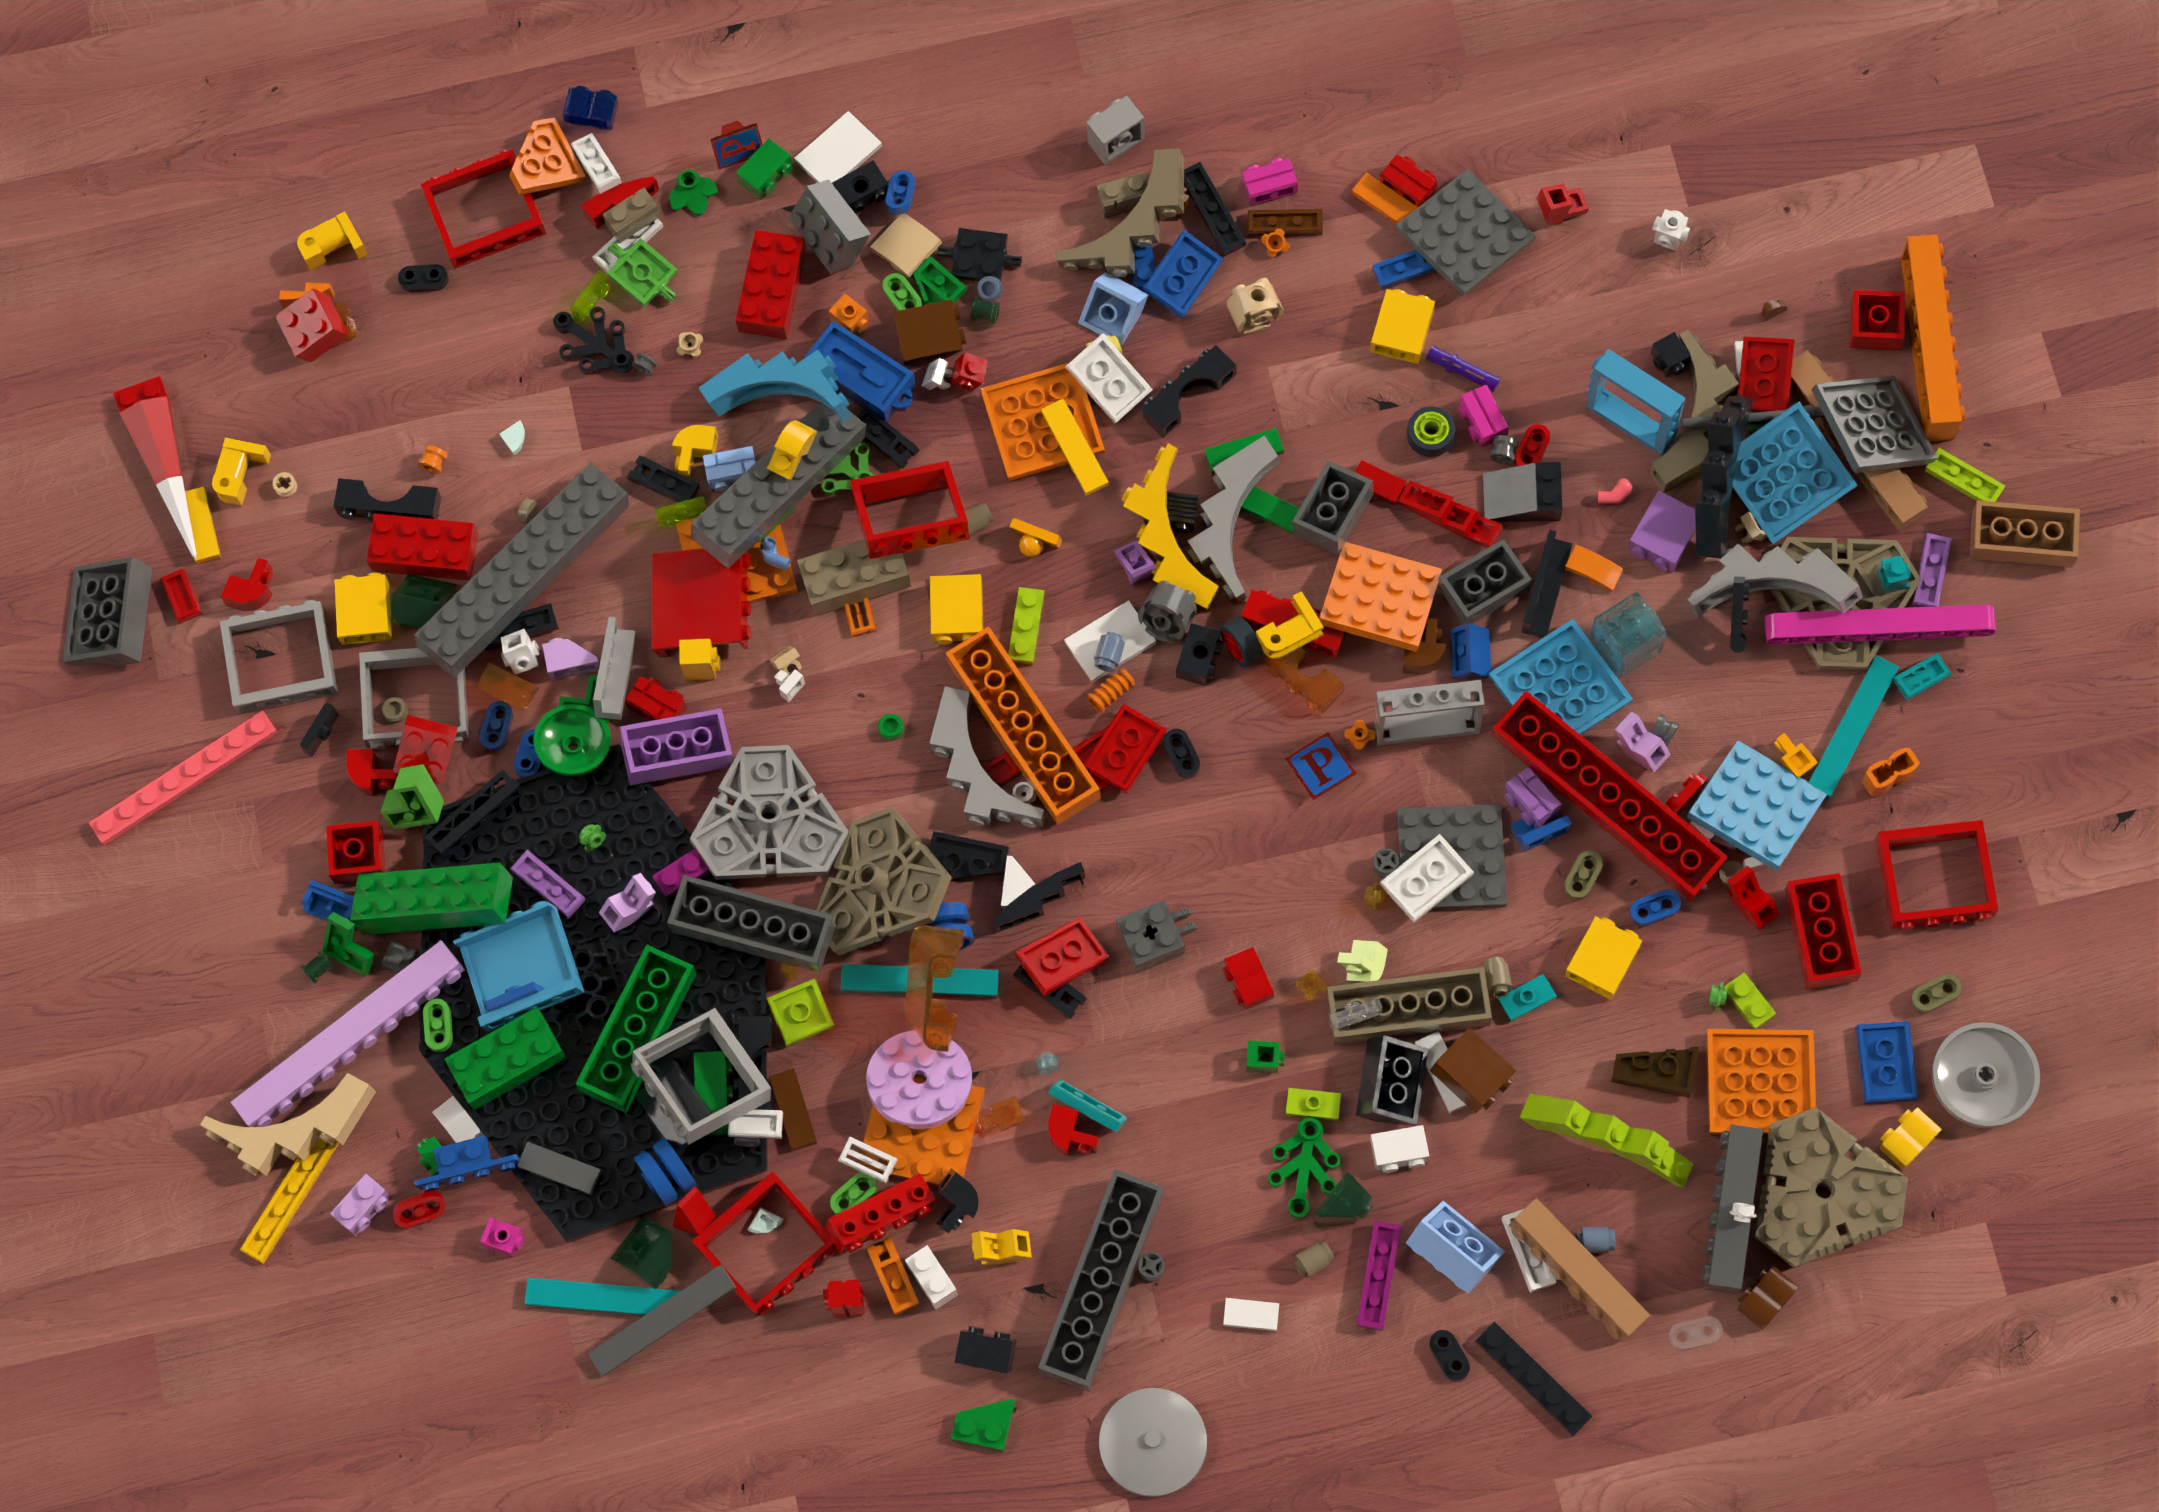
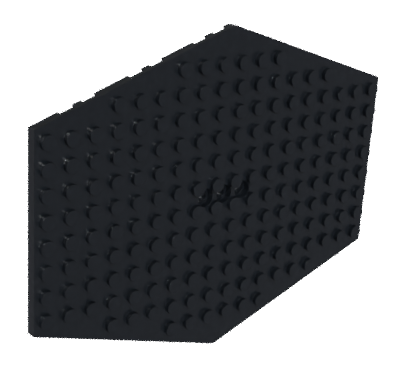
M619 744L611 746L603 763L589 773L578 776H565L546 769L516 780L524 793L446 861L430 845L425 836L470 797L444 805L437 823L423 825V869L501 863L513 877L506 919L513 912H524L531 909L533 904L546 901L510 870L527 850L586 899L569 919L558 911L584 993L541 1010L566 1059L476 1110L468 1104L445 1058L495 1031L489 1032L480 1027L478 1017L482 1015L461 950L453 942L461 938L460 936L468 931L476 932L483 929L484 925L422 930L421 938L422 954L439 941H442L465 971L461 973V977L456 982L444 986L440 989V993L433 998L445 1001L450 1007L453 1033L451 1046L443 1052H435L426 1044L423 1009L426 1003L430 1001L426 1000L421 1004L419 1018L420 1053L483 1135L487 1137L493 1148L501 1158L515 1154L521 1157L527 1142H530L601 1170L592 1195L518 1168L517 1165H515V1169L511 1170L567 1243L678 1204L690 1192L681 1191L675 1181H673L671 1185L677 1192V1200L666 1206L658 1194L653 1193L642 1177V1171L633 1158L646 1151L650 1153L655 1162H658L660 1159L653 1150V1144L664 1136L636 1096L627 1113L579 1092L576 1086V1082L646 945L693 965L696 971V976L668 1032L714 1008L733 1034L734 1025H739V1017L767 1016V958L671 932L667 922L677 893L666 899L652 876L695 848L690 843L691 834L649 782L630 785L622 748ZM504 785L495 787V793L498 792ZM479 799L475 804V811L488 799ZM469 816L457 818L455 828ZM588 825H600L601 832L606 834V838L600 846L587 852L585 845L580 843L579 835ZM441 832L434 840L439 843L449 833ZM711 872L700 878L704 881L734 888L727 879L716 880ZM641 873L656 892L651 899L654 905L636 922L613 932L599 912L609 897L624 891L631 878ZM580 959H590L589 964L587 966H577L578 961ZM594 981L598 983L595 990H585L589 982ZM597 1006H606L605 1012L601 1015L593 1013ZM441 1010L434 1013L435 1018H439L442 1015ZM707 1032L654 1060L650 1067L656 1075L670 1060H674L695 1087L694 1053L722 1051L711 1033ZM438 1036L436 1043H441L444 1040V1036ZM766 1050L757 1057L754 1064L767 1081ZM734 1066L733 1075H728L729 1085L733 1084V1089L734 1076H739ZM644 1080L642 1081L637 1093L645 1086ZM734 1092V1100H729V1105L739 1100V1092ZM728 1134L708 1135L692 1142L681 1154H676L697 1184L695 1187L701 1194H705L768 1171V1138H760V1146L743 1147L735 1145V1137H728Z

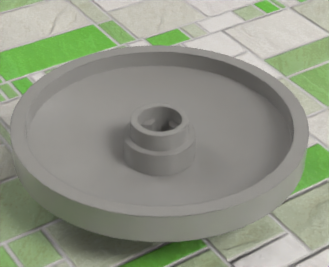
M1973 1023L1957 1029L1940 1045L1932 1064V1084L1941 1105L1954 1118L1973 1127L1998 1128L2016 1121L2030 1108L2039 1090L2040 1069L2034 1051L2015 1031L1995 1023Z
M1161 1388L1140 1389L1122 1397L1106 1414L1099 1434L1100 1455L1108 1474L1123 1489L1143 1497L1168 1496L1186 1487L1199 1473L1207 1452L1206 1429L1198 1411L1181 1395Z

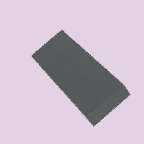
M527 1142L520 1162L517 1165L520 1169L592 1195L601 1174V1170L530 1142Z

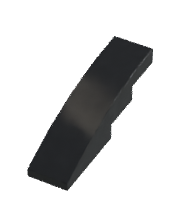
M1079 862L1053 874L1016 899L993 921L995 932L999 933L1044 916L1042 905L1065 897L1064 886L1085 879L1082 863Z

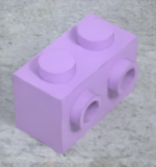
M365 1174L330 1214L356 1237L359 1232L366 1229L372 1217L387 1205L388 1199L391 1196L376 1181Z

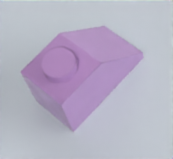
M554 638L549 640L548 643L542 644L547 672L551 681L599 670L600 663L597 656L569 639Z

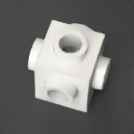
M1665 209L1662 217L1657 216L1652 230L1656 231L1653 243L1677 251L1680 242L1686 241L1690 228L1686 227L1688 217H1685L1679 211Z
M525 629L501 637L503 649L501 656L506 667H511L515 675L539 666L537 655L540 654L539 647L535 640H530Z

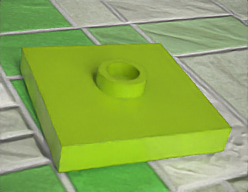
M815 978L766 998L786 1047L835 1027Z

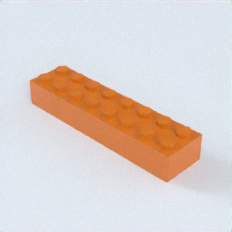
M1938 234L1907 236L1900 257L1921 425L1929 442L1954 440L1957 432L1961 430V422L1965 420L1964 407L1960 406L1959 398L1962 397L1961 383H1957L1956 375L1959 373L1958 360L1954 359L1953 351L1956 350L1955 336H1951L1950 328L1953 326L1952 313H1948L1947 305L1950 303L1949 290H1945L1944 281L1947 280L1946 267L1942 266L1941 258L1944 257V247L1942 243H1939Z
M989 626L945 653L948 665L965 690L970 692L971 699L1028 783L1033 787L1034 792L1057 825L1101 799L1099 787Z

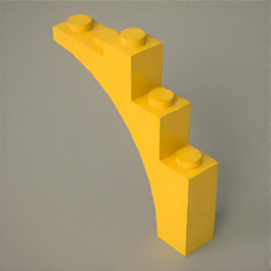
M1168 443L1166 448L1161 447L1155 457L1158 463L1154 470L1149 469L1143 479V483L1146 484L1145 487L1134 484L1133 488L1128 487L1122 497V501L1125 502L1123 507L1149 521L1148 525L1143 523L1136 537L1140 538L1138 541L1139 545L1164 558L1162 562L1157 561L1155 570L1151 572V574L1155 575L1153 581L1156 583L1167 581L1183 590L1191 591L1196 597L1195 603L1208 610L1220 587L1204 577L1187 560L1178 547L1170 527L1167 512V484L1170 469L1178 449Z

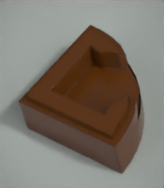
M1770 300L1764 303L1761 315L1767 321L1786 311L1787 307L1782 300H1778L1777 303L1774 300Z

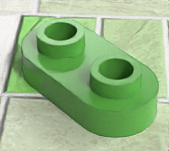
M893 273L884 279V294L897 311L905 310L907 305H913L914 307L922 306L921 298L903 275ZM894 286L900 287L898 291L891 290Z
M432 999L426 1003L423 1009L425 1042L431 1050L443 1052L451 1046L453 1041L451 1010L445 1001ZM441 1010L442 1015L439 1018H435L434 1013ZM438 1036H444V1040L441 1043H436Z
M861 1172L857 1173L832 1195L830 1200L832 1211L837 1215L873 1197L878 1189L876 1179ZM867 1183L869 1184V1189L861 1191L860 1185ZM844 1200L849 1202V1206L845 1209L840 1207V1203Z

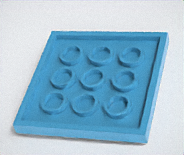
M1797 402L1741 441L1732 488L1748 511L1754 516L1755 521L1765 532L1771 544L1776 543L1857 486L1800 402Z
M1574 619L1489 673V678L1511 707L1527 690L1580 735L1588 732L1633 701V698Z
M1737 741L1689 811L1687 818L1773 870L1778 871L1827 794L1808 784L1809 782L1801 777L1797 779L1789 770L1742 742Z

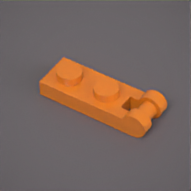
M891 1237L883 1240L884 1243L875 1247L873 1244L866 1247L893 1312L897 1315L920 1304ZM888 1252L891 1258L881 1262L879 1256Z

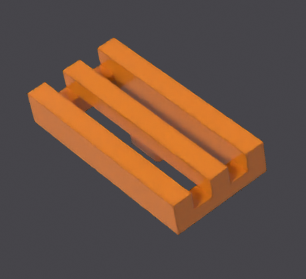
M864 598L863 601L869 626H864L859 602L854 604L860 627L857 629L854 628L849 604L844 605L851 637H856L859 634L864 635L868 632H876L868 598Z

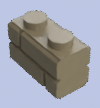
M1144 172L1097 185V197L1104 218L1134 209L1148 184Z
M644 187L637 191L634 196L631 195L603 214L606 226L619 243L661 216L657 204Z

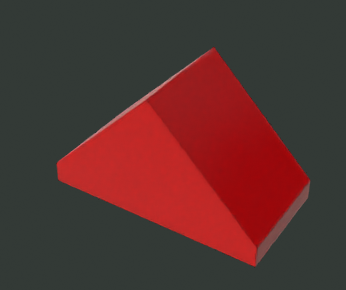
M695 1186L677 1204L673 1227L700 1235L716 1218V1215Z

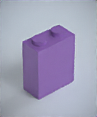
M1658 491L1631 537L1628 550L1639 559L1645 558L1653 562L1660 570L1674 572L1696 533L1695 509Z

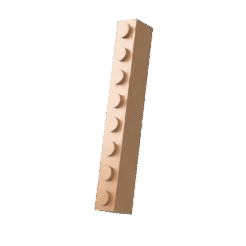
M1807 350L1793 359L1791 390L1803 406L1814 405V408L1820 407L1811 389L1818 383L1836 381L1831 375H1827L1824 372L1818 357L1812 356ZM1826 417L1815 418V422L1850 466ZM1899 468L1855 473L1899 532L1925 515L1928 508L1925 497L1920 492L1917 493L1909 476L1906 473H1902Z

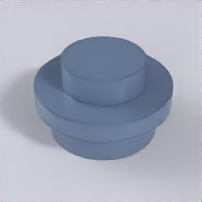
M984 277L978 283V294L986 301H994L1002 294V284L996 277Z

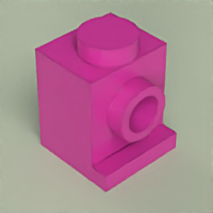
M490 1217L480 1242L486 1248L514 1257L516 1251L521 1250L525 1236H522L523 1231L521 1228ZM502 1232L508 1234L505 1240H499Z

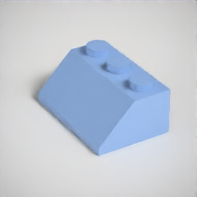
M1444 1201L1418 1224L1406 1242L1416 1254L1425 1258L1437 1271L1442 1272L1458 1288L1468 1294L1482 1281L1505 1253V1250Z

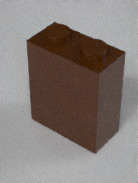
M952 299L893 312L904 363L962 351V344H966L963 329L958 330L956 321L961 319L958 305H953Z
M1470 1027L1429 1070L1475 1114L1482 1107L1487 1110L1497 1100L1494 1095L1499 1090L1504 1093L1514 1082L1511 1077L1516 1072L1508 1062Z

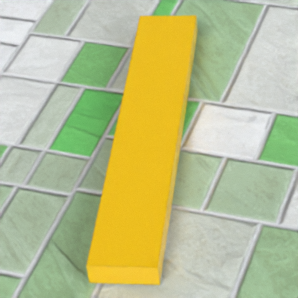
M319 1138L305 1161L297 1157L240 1248L241 1252L262 1264L265 1263L339 1143L334 1142L331 1145Z

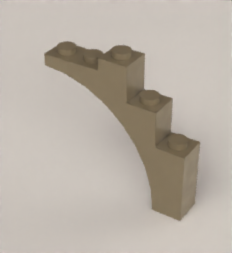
M1180 149L1154 150L1153 168L1147 187L1130 214L1112 231L1097 240L1077 248L1056 251V261L1060 267L1066 271H1077L1079 268L1084 267L1097 270L1105 266L1109 274L1115 277H1125L1127 274L1135 273V245L1150 247L1152 244L1159 243V215L1174 217L1176 214L1184 213V156Z
M1686 330L1679 335V339L1690 355L1688 366L1694 388V405L1691 418L1713 416L1714 412H1720L1723 407L1721 404L1718 405L1719 403L1726 400L1729 396L1736 394L1739 379L1733 370H1729L1725 364L1716 369L1714 359L1710 355H1706L1702 350L1699 338L1696 335L1692 336L1690 331ZM1708 427L1686 428L1673 447L1652 463L1650 475L1663 493L1702 471L1701 463L1709 451L1707 440Z

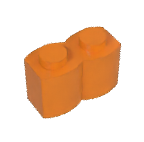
M1911 748L1900 749L1894 752L1888 760H1882L1871 765L1866 771L1862 783L1871 797L1881 796L1887 793L1893 785L1902 784L1910 780L1914 776L1920 762Z

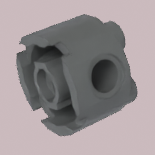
M1160 581L1157 586L1153 587L1140 608L1138 620L1140 624L1144 623L1146 626L1145 631L1158 640L1172 642L1174 638L1179 640L1183 637L1197 613L1196 597L1189 590H1183L1167 581Z

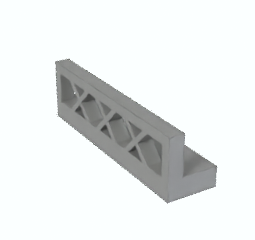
M616 617L608 618L593 702L596 718L621 720L636 641V631L618 629Z

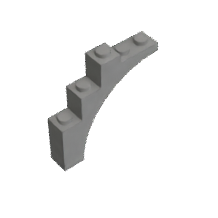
M1265 436L1213 467L1216 475L1213 477V480L1221 492L1200 504L1203 511L1200 516L1209 528L1188 540L1191 549L1187 552L1195 564L1200 562L1203 568L1211 564L1209 567L1217 579L1221 577L1226 585L1222 587L1230 600L1235 598L1238 604L1246 600L1247 597L1237 577L1233 563L1232 541L1235 523L1241 506L1251 489L1266 473L1280 464L1278 455Z
M1737 544L1733 549L1727 550L1719 560L1722 570L1714 573L1702 588L1696 589L1688 599V603L1692 612L1699 618L1714 606L1733 597L1734 576L1745 577L1744 585H1749V592L1768 589L1793 590L1815 596L1831 604L1843 614L1863 596L1859 585L1818 548L1812 553L1806 554L1801 562L1797 564L1779 546L1772 551L1766 552L1761 561L1758 562Z
M945 687L929 744L931 752H934L935 755L943 758L952 756L946 777L948 786L959 792L969 790L964 808L965 820H968L970 824L975 826L991 825L993 816H996V819L1003 822L1014 820L1030 828H1035L1036 825L1043 827L1045 821L1044 809L1026 804L1007 794L992 781L981 767L969 738V713L972 701L970 692Z

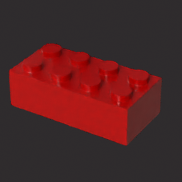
M755 230L735 319L738 332L787 340L807 250L804 237Z
M374 514L366 562L373 572L470 581L476 553L478 531L474 523Z
M1840 873L1788 881L1785 887V895L1806 990L1857 982L1862 972Z

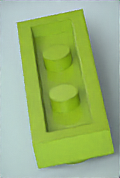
M1938 448L1935 453L1938 457L1937 460L1928 464L1925 472L1976 501L1996 502L2005 488V485L1941 448Z
M1019 587L1008 653L1014 663L1034 664L1045 594L1044 590Z

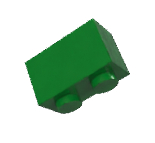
M768 138L736 172L738 182L761 200L765 195L773 192L776 183L782 177L785 178L790 174L793 162L788 152Z

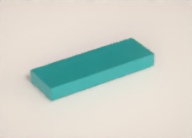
M1058 1080L1051 1086L1048 1092L1053 1097L1115 1132L1119 1131L1128 1119L1125 1115L1063 1080Z

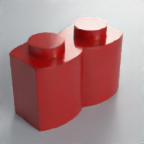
M1254 947L1224 959L1225 967H1222V971L1227 982L1232 981L1236 988L1232 993L1238 1005L1243 1004L1245 1010L1274 998L1273 988Z

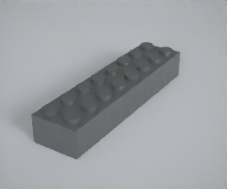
M820 402L799 421L818 432L808 454L802 456L793 478L789 480L767 469L776 449L773 446L691 523V538L729 569L865 439L866 424L851 412L852 416L843 421L834 410Z
M1114 1169L1038 1366L1039 1374L1090 1392L1138 1266V1260L1142 1255L1165 1195L1164 1187Z

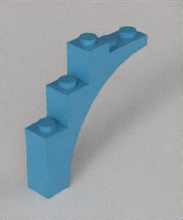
M816 350L799 363L793 357L788 359L782 351L764 365L758 359L753 361L747 353L699 387L703 396L718 416L754 399L785 394L806 396L820 401L834 410L843 421L852 416L846 408L850 404L842 392L839 394L835 392L839 389L834 382L839 379L833 371L836 365L829 355L823 357L819 350Z

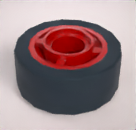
M1237 616L1221 626L1220 632L1224 644L1240 666L1247 668L1263 657V649L1255 632L1242 617Z

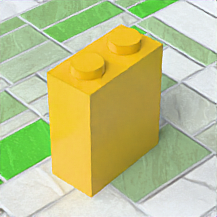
M1386 289L1372 337L1370 352L1419 364L1434 313L1435 301L1424 295H1409L1400 289Z
M369 573L365 577L346 575L342 579H335L337 637L341 644L348 645L392 640L390 584L385 574Z
M981 574L930 576L932 642H937L940 645H949L953 641L964 642L983 630Z
M1595 916L1566 970L1565 977L1612 1001L1640 949L1642 940L1631 930L1625 929L1623 931L1615 927V923L1605 917L1600 919Z

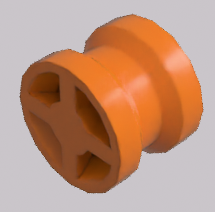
M425 445L423 449L424 455L418 460L417 465L427 472L440 474L442 471L441 464L443 461H446L448 454L438 447Z

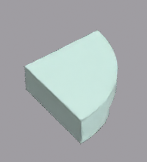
M521 421L516 422L500 433V437L514 456L522 449L525 439V429Z
M760 1207L748 1228V1232L754 1234L772 1232L773 1229H777L782 1224L784 1219Z

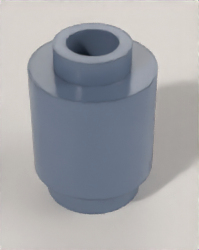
M1107 632V635H1101L1094 656L1096 661L1095 667L1103 671L1114 672L1115 667L1119 665L1125 646L1121 635L1114 632Z
M1607 1226L1581 1227V1232L1576 1233V1239L1591 1254L1609 1253V1250H1615L1614 1229H1608Z

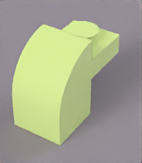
M1353 940L1351 953L1339 952L1337 963L1346 968V972H1348L1347 981H1377L1383 973L1388 949L1377 941Z

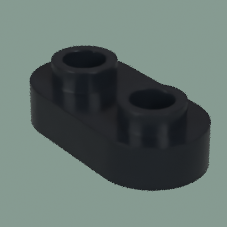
M438 264L412 265L400 270L398 281L401 288L407 292L439 291L447 286L449 277L446 269ZM432 274H439L436 278H431ZM408 275H414L412 279H406Z
M1181 729L1169 730L1164 736L1163 743L1176 773L1182 778L1196 776L1200 770V760L1187 733ZM1174 741H1179L1181 745L1179 747L1172 746V743ZM1185 763H1190L1192 765V767L1188 770L1184 769L1182 766Z
M1438 1330L1433 1333L1430 1338L1429 1348L1443 1374L1453 1382L1464 1380L1469 1374L1470 1363L1455 1336L1447 1330ZM1440 1339L1447 1340L1448 1345L1446 1347H1440L1438 1345V1341ZM1454 1362L1461 1364L1462 1368L1459 1371L1452 1369L1451 1365Z

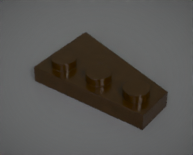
M1699 1046L1690 1047L1686 1050H1676L1674 1048L1666 1049L1664 1052L1650 1053L1642 1051L1616 1054L1611 1082L1690 1098Z

